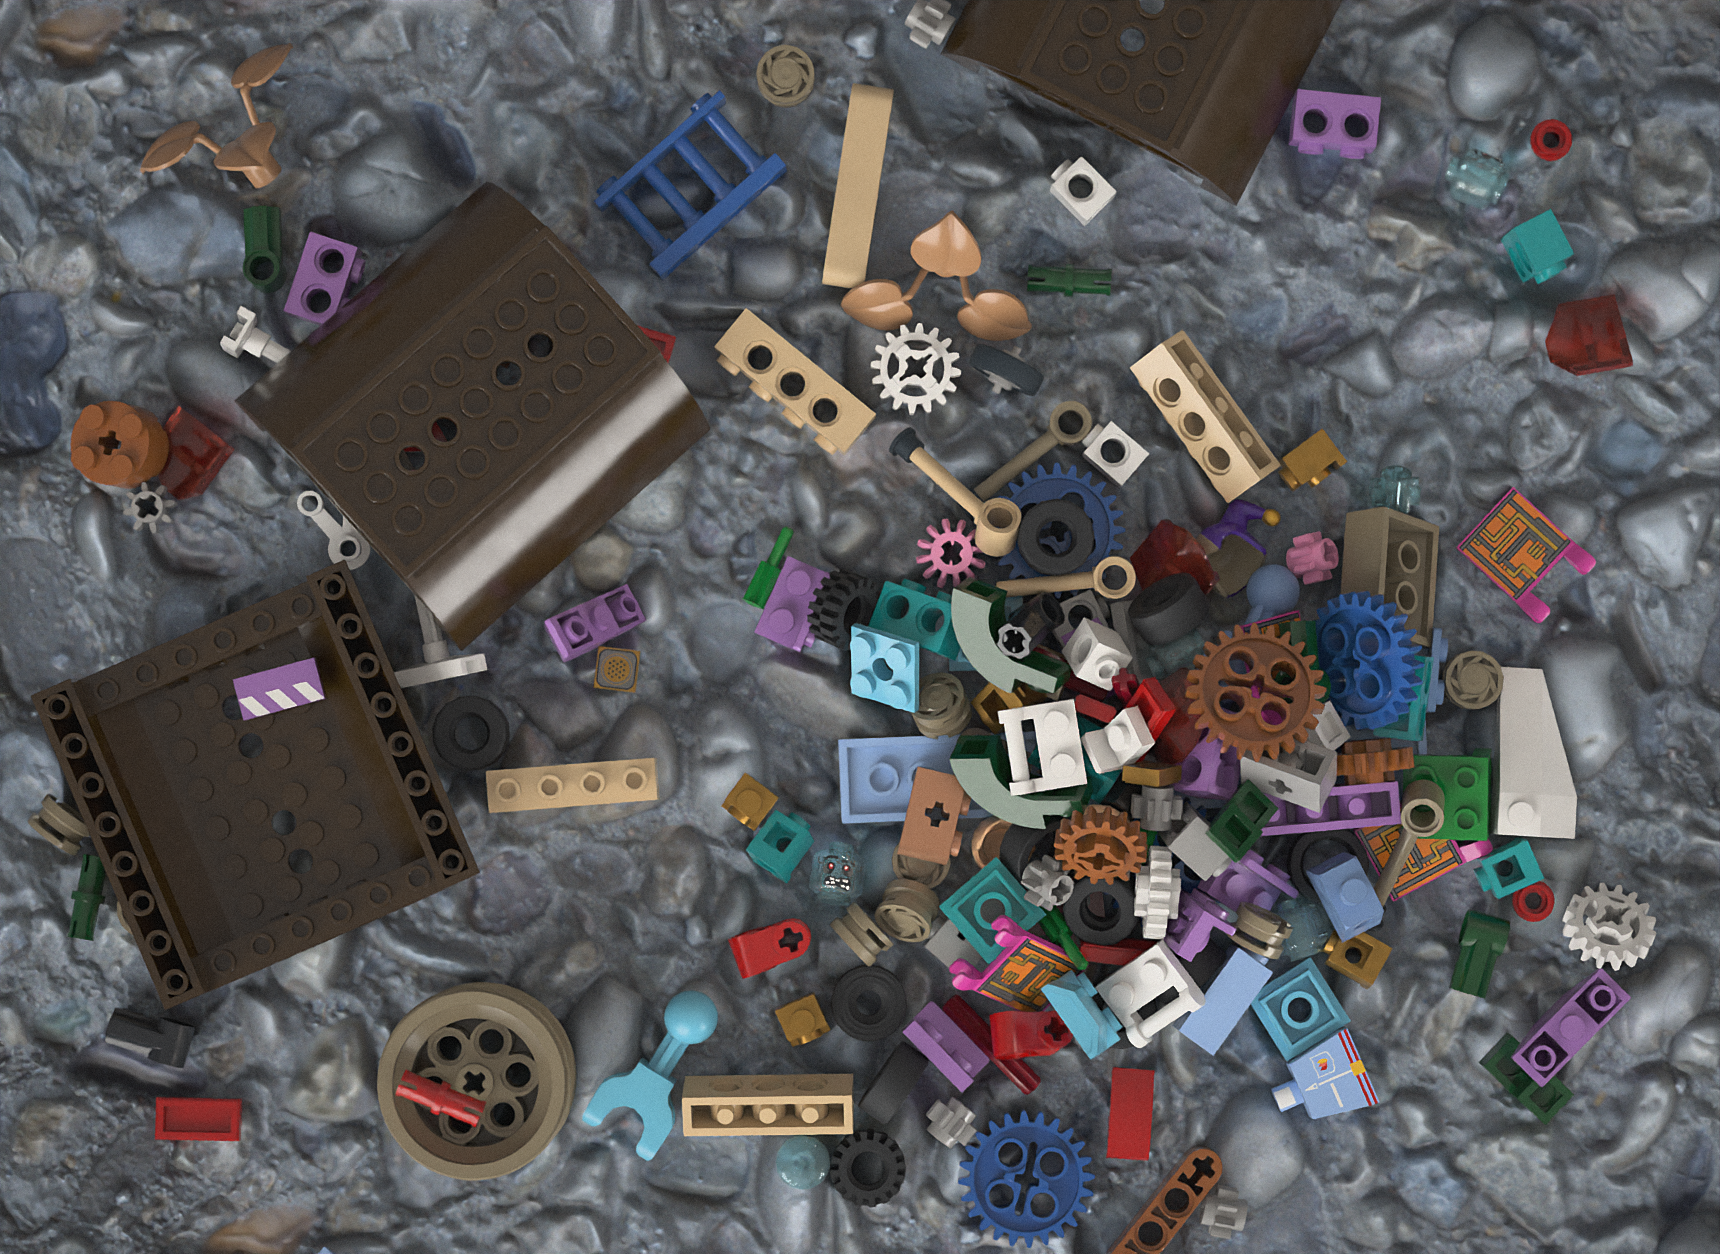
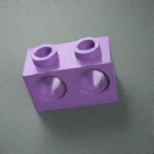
M1297 89L1293 96L1288 145L1298 146V152L1304 154L1320 155L1323 154V149L1340 150L1339 156L1344 158H1365V153L1371 154L1376 148L1381 97ZM1307 114L1318 115L1323 120L1324 130L1320 133L1307 131L1303 125V117ZM1356 118L1362 121L1365 126V135L1358 138L1350 136L1344 127L1345 120Z
M310 232L284 312L289 316L321 326L350 300L348 295L352 283L359 284L365 269L366 260L361 259L363 252L356 246ZM332 253L342 254L344 257L342 269L336 273L325 272L323 267L325 258ZM320 292L329 293L331 297L330 307L323 313L312 312L310 303L313 296Z
M1185 706L1174 760L1175 765H1182V776L1178 783L1170 785L1174 786L1175 791L1195 798L1228 800L1237 789L1241 770L1240 760L1236 756L1237 747L1231 745L1223 754L1220 752L1223 740L1217 738L1213 742L1207 743L1206 739L1210 732L1209 727L1196 730L1195 724L1201 717V714H1188L1189 706ZM1221 708L1224 712L1228 714H1236V712H1233L1225 708Z

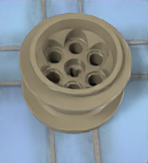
M492 982L466 983L443 990L422 1001L410 1010L396 1025L386 1042L379 1063L377 1077L378 1100L384 1121L398 1145L416 1162L433 1172L450 1178L461 1180L492 1179L512 1173L531 1162L559 1133L574 1101L577 1077L576 1062L569 1038L562 1025L551 1011L537 999L517 988ZM495 1029L502 1034L504 1044L500 1051L490 1052L484 1048L482 1035L485 1030ZM453 1036L460 1041L462 1051L458 1058L449 1059L441 1053L440 1042L443 1037ZM521 1062L529 1068L531 1078L527 1084L517 1085L510 1080L508 1070L511 1064ZM408 1069L410 1072L425 1078L438 1076L443 1081L452 1084L451 1089L481 1101H487L483 1113L465 1107L466 1111L481 1116L477 1127H472L469 1131L465 1132L458 1131L452 1125L451 1116L440 1112L439 1116L430 1113V1107L402 1096H396L399 1084L417 1090L416 1086L401 1080L405 1070ZM469 1071L474 1075H478L480 1072L485 1075L486 1079L482 1083L485 1090L482 1093L477 1088L472 1091L467 1089L466 1084L470 1080L467 1075ZM505 1102L513 1107L515 1111L513 1123L502 1125L495 1120L493 1109L496 1104Z

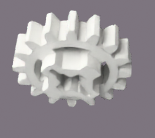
M922 323L917 324L915 333H909L905 324L900 325L901 336L898 338L889 332L885 334L889 344L887 348L876 345L875 352L882 358L881 361L871 362L870 368L880 371V375L872 379V384L884 385L885 389L879 397L881 400L892 396L895 399L893 403L894 410L897 411L902 403L908 405L909 415H914L916 405H922L926 413H931L932 401L935 400L943 406L946 404V399L942 393L944 391L955 393L957 387L949 380L950 377H960L961 370L951 367V363L957 361L960 356L959 353L948 354L947 349L951 345L952 340L947 338L939 342L937 340L938 328L935 327L927 335L923 333ZM922 342L930 346L924 351L911 350L906 343ZM893 354L899 362V372L892 379H889L887 366ZM931 357L923 367L924 377L920 379L917 375H912L910 378L907 377L901 381L908 371L909 366L907 362L909 360L917 364ZM942 359L944 375L940 384H938L932 375L933 366ZM907 387L920 388L926 395L908 396L901 393V391Z
M1150 846L1147 866H1141V871L1136 873L1134 916L1143 917V938L1164 939L1167 920L1177 919L1181 891L1180 869L1171 868L1172 851L1168 847Z
M1605 883L1599 884L1597 892H1594L1589 886L1584 887L1581 896L1573 895L1562 921L1566 923L1562 932L1563 936L1572 937L1569 944L1570 950L1581 948L1583 950L1581 960L1586 961L1593 957L1596 959V967L1600 969L1605 962H1610L1614 971L1619 970L1622 961L1630 967L1635 966L1638 957L1644 959L1647 956L1656 936V932L1653 930L1656 918L1646 916L1650 907L1649 904L1642 903L1638 905L1635 902L1638 895L1636 892H1632L1628 896L1623 895L1621 885H1617L1614 892L1608 891ZM1585 914L1588 916L1585 922L1586 925L1583 923V916ZM1632 928L1635 929L1636 937L1634 939H1632L1631 937L1633 932Z

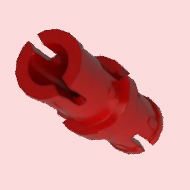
M408 1069L405 1070L401 1080L416 1086L417 1090L399 1084L396 1096H402L430 1107V1113L439 1116L440 1112L466 1122L472 1125V1127H477L481 1116L466 1111L465 1107L483 1113L487 1101H481L451 1089L452 1084L445 1081L442 1084H438L412 1073Z

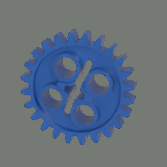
M1059 463L1054 464L1052 474L1048 475L1042 465H1038L1036 471L1037 478L1032 479L1028 473L1022 472L1021 478L1024 485L1019 487L1015 483L1009 482L1007 486L1013 496L1008 498L999 495L998 498L1012 501L1020 510L1027 505L1036 506L1041 501L1061 499L1067 494L1077 495L1081 499L1083 510L1093 520L1094 550L1087 557L1084 564L1071 573L1092 571V567L1097 566L1102 559L1111 556L1109 555L1110 550H1122L1123 545L1113 539L1115 535L1124 533L1125 528L1115 526L1113 520L1122 516L1123 511H1110L1109 505L1117 497L1116 495H1110L1103 498L1100 493L1103 491L1106 483L1103 481L1094 487L1089 484L1092 478L1091 471H1088L1082 479L1076 477L1077 469L1074 464L1069 469L1067 475L1061 473ZM1052 522L1045 524L1040 532L1050 529ZM1058 522L1059 526L1065 525L1062 522ZM1071 531L1064 533L1062 542H1057L1054 536L1039 539L1041 545L1049 547L1053 554H1059L1066 551L1071 545L1072 534ZM1017 541L1014 549L997 564L999 567L1012 565L1013 570L1008 577L1009 580H1013L1019 575L1023 576L1024 579L1051 576L1040 574L1028 566L1019 552ZM1105 571L1102 573V580L1107 577ZM1070 590L1069 592L1072 597H1075L1078 590ZM1062 591L1053 592L1054 597L1059 599Z
M1354 591L1340 594V597L1327 600V607L1316 610L1320 619L1313 620L1316 622L1319 668L1326 671L1331 682V692L1326 702L1330 700L1337 714L1342 716L1344 726L1355 724L1356 730L1370 728L1371 730L1399 721L1398 715L1410 711L1406 702L1415 701L1418 698L1411 687L1422 685L1423 683L1414 674L1415 669L1424 667V663L1415 660L1414 657L1415 653L1422 650V645L1411 643L1410 639L1417 631L1415 628L1408 630L1404 628L1408 615L1401 614L1395 616V602L1384 604L1382 594L1371 596L1369 591L1358 593Z
M1021 1109L1019 1121L1013 1122L1008 1112H1005L1004 1125L999 1127L992 1119L988 1120L991 1133L986 1135L977 1130L975 1135L980 1141L979 1146L969 1144L965 1146V1149L973 1158L972 1160H961L959 1162V1166L968 1170L969 1175L958 1178V1184L970 1186V1190L960 1197L964 1202L974 1201L975 1205L967 1213L969 1217L982 1214L983 1218L978 1226L981 1231L990 1225L995 1227L993 1231L994 1240L997 1241L1004 1232L1008 1233L1009 1245L1013 1247L1018 1237L1024 1236L1027 1248H1031L1033 1237L1039 1235L1042 1242L1048 1245V1232L1053 1230L1059 1237H1065L1061 1226L1064 1222L1074 1227L1078 1225L1072 1215L1074 1210L1084 1213L1088 1211L1087 1207L1080 1202V1198L1093 1196V1191L1083 1186V1182L1094 1179L1095 1174L1083 1171L1082 1167L1089 1164L1092 1158L1090 1155L1078 1156L1077 1153L1085 1145L1084 1141L1078 1140L1070 1143L1069 1139L1074 1129L1070 1126L1060 1133L1058 1131L1060 1121L1058 1117L1055 1116L1047 1125L1044 1124L1042 1111H1038L1034 1121H1029L1025 1109ZM1014 1142L1022 1148L1021 1158L1016 1163L1006 1164L999 1159L998 1152L1003 1144ZM1031 1142H1036L1037 1150L1031 1172L1038 1179L1036 1183L1028 1184L1023 1212L1021 1215H1016L1015 1208L1021 1184L1018 1179H1015V1175L1024 1173L1029 1145ZM1050 1151L1059 1153L1063 1158L1062 1167L1055 1173H1046L1040 1168L1041 1157ZM999 1183L1009 1185L1013 1190L1011 1200L1004 1205H996L989 1199L991 1188ZM1047 1193L1053 1197L1054 1205L1048 1213L1037 1214L1031 1210L1030 1202L1036 1194Z

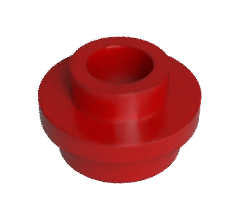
M1547 119L1537 124L1532 130L1530 146L1534 154L1540 159L1557 161L1569 152L1572 146V134L1563 122L1556 119ZM1553 134L1557 138V146L1555 148L1547 147L1543 142L1544 135Z
M1542 881L1513 892V909L1520 918L1526 921H1541L1547 918L1554 908V894L1551 888ZM1530 893H1536L1540 899L1539 905L1534 909H1530L1525 902L1527 895Z

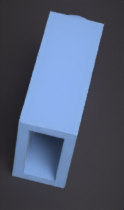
M1230 944L1225 951L1227 956L1223 964L1200 987L1206 1000L1205 1005L1195 1012L1187 1011L1177 1018L1172 1025L1213 1056L1273 973L1265 967L1269 961L1268 958L1243 946L1238 948Z

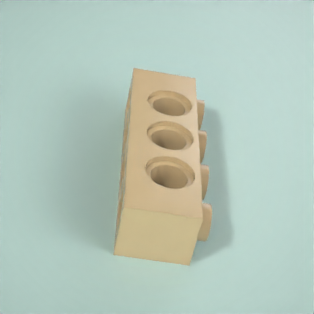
M747 308L714 346L715 351L720 354L716 361L734 376L741 371L753 382L749 388L767 403L772 397L785 407L781 414L797 428L801 429L806 424L816 432L817 436L813 440L832 456L837 450L845 456L876 418L875 412ZM759 348L768 350L773 356L770 366L763 370L754 369L748 362L750 354ZM788 375H798L804 380L805 388L797 396H788L781 390L782 380ZM829 401L836 406L838 412L834 420L822 423L814 417L813 409L819 402Z
M1184 330L1162 342L1130 367L1137 377L1140 386L1150 395L1162 412L1166 422L1173 427L1186 445L1189 454L1197 460L1210 478L1213 487L1222 495L1227 503L1281 466Z
M657 758L486 771L489 813L660 800Z
M853 1074L685 1076L682 1094L684 1136L853 1134Z

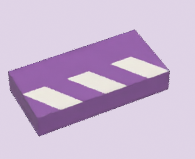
M316 658L233 679L243 720L257 718L327 698Z

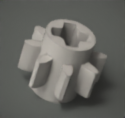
M917 0L905 21V25L913 29L909 39L927 49L931 41L941 46L956 21V18L948 14L951 9V3L946 0H931L930 2Z
M142 482V492L137 495L130 492L126 494L133 501L131 508L124 510L123 514L135 516L137 521L133 529L140 531L147 523L153 534H159V524L164 521L174 524L175 521L168 515L170 508L177 506L178 503L164 498L168 489L166 486L161 485L154 493L149 483ZM146 500L149 502L155 501L154 506L159 509L156 516L148 514L145 517L147 511L142 506Z
M1169 784L1160 787L1142 785V794L1132 793L1131 814L1133 818H1140V828L1153 831H1167L1172 829V819L1182 820L1183 799L1180 795H1174L1173 785Z
M1047 854L1043 856L1042 860L1031 862L1025 868L1022 875L1021 884L1028 889L1024 899L1037 907L1042 906L1048 911L1052 910L1053 905L1065 903L1070 898L1074 887V881L1067 876L1070 870L1064 871L1062 869V861L1055 860Z
M953 1096L946 1104L937 1099L926 1113V1116L932 1120L926 1130L950 1149L957 1141L966 1146L977 1132V1129L971 1125L977 1115Z
M1217 1184L1215 1194L1208 1193L1202 1200L1199 1223L1209 1225L1208 1233H1210V1236L1230 1239L1232 1230H1243L1248 1202L1238 1198L1239 1191H1237V1188Z

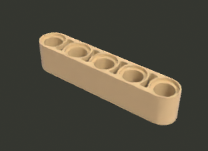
M857 83L852 84L822 284L853 289L865 282L894 89Z

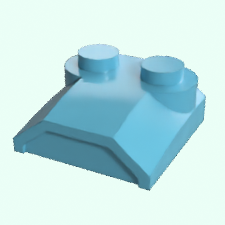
M1070 970L1059 979L1041 988L1090 1060L1096 1058L1121 1040L1117 1031L1123 1028L1109 1007L1102 1011L1092 998L1098 991L1084 972L1076 976Z

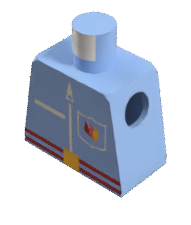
M1344 1026L1286 1062L1293 1080L1271 1089L1281 1112L1303 1103L1309 1117L1312 1119L1379 1103L1348 1028Z

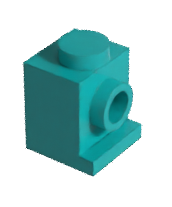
M775 809L746 850L755 863L787 884L791 879L790 874L815 841L809 832L811 826L804 819L793 812L787 817ZM785 841H790L791 843L785 851L780 852V845Z
M1522 836L1478 858L1480 867L1473 869L1482 891L1491 890L1497 899L1544 879L1528 840ZM1508 860L1511 864L1510 871L1505 875L1498 874V863Z

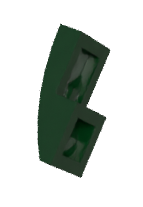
M1247 779L1239 785L1209 825L1205 834L1237 863L1263 833L1261 830L1279 808Z
M1506 1032L1478 1063L1546 1125L1574 1094L1555 1075L1543 1087H1540L1511 1058L1520 1043L1511 1034Z

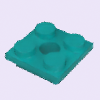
M997 857L991 860L939 905V908L988 964L996 959L1006 947L996 943L994 937L998 931L992 929V923L986 922L981 917L980 908L984 901L990 898L1000 900L1005 907L1004 915L1011 918L1025 931H1028L1046 915L1039 906L1037 907L1024 899L1026 890Z

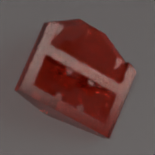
M1615 294L1558 304L1554 320L1545 340L1550 363L1575 376L1633 366V359Z
M178 406L162 428L163 431H166L169 440V452L167 461L158 477L161 485L168 488L167 492L181 501L203 495L235 448L223 436L184 408Z
M1169 519L1161 520L1130 557L1142 591L1170 575L1189 573L1196 579L1200 589L1206 596L1220 580L1219 574L1213 571L1202 545L1187 529L1173 524Z
M1181 667L1159 682L1177 709L1155 741V744L1151 747L1161 763H1182L1197 745L1203 729L1196 730L1195 724L1201 717V714H1188L1187 711L1189 705L1197 701V699L1185 697L1187 687L1196 685L1187 680L1189 673L1187 667Z

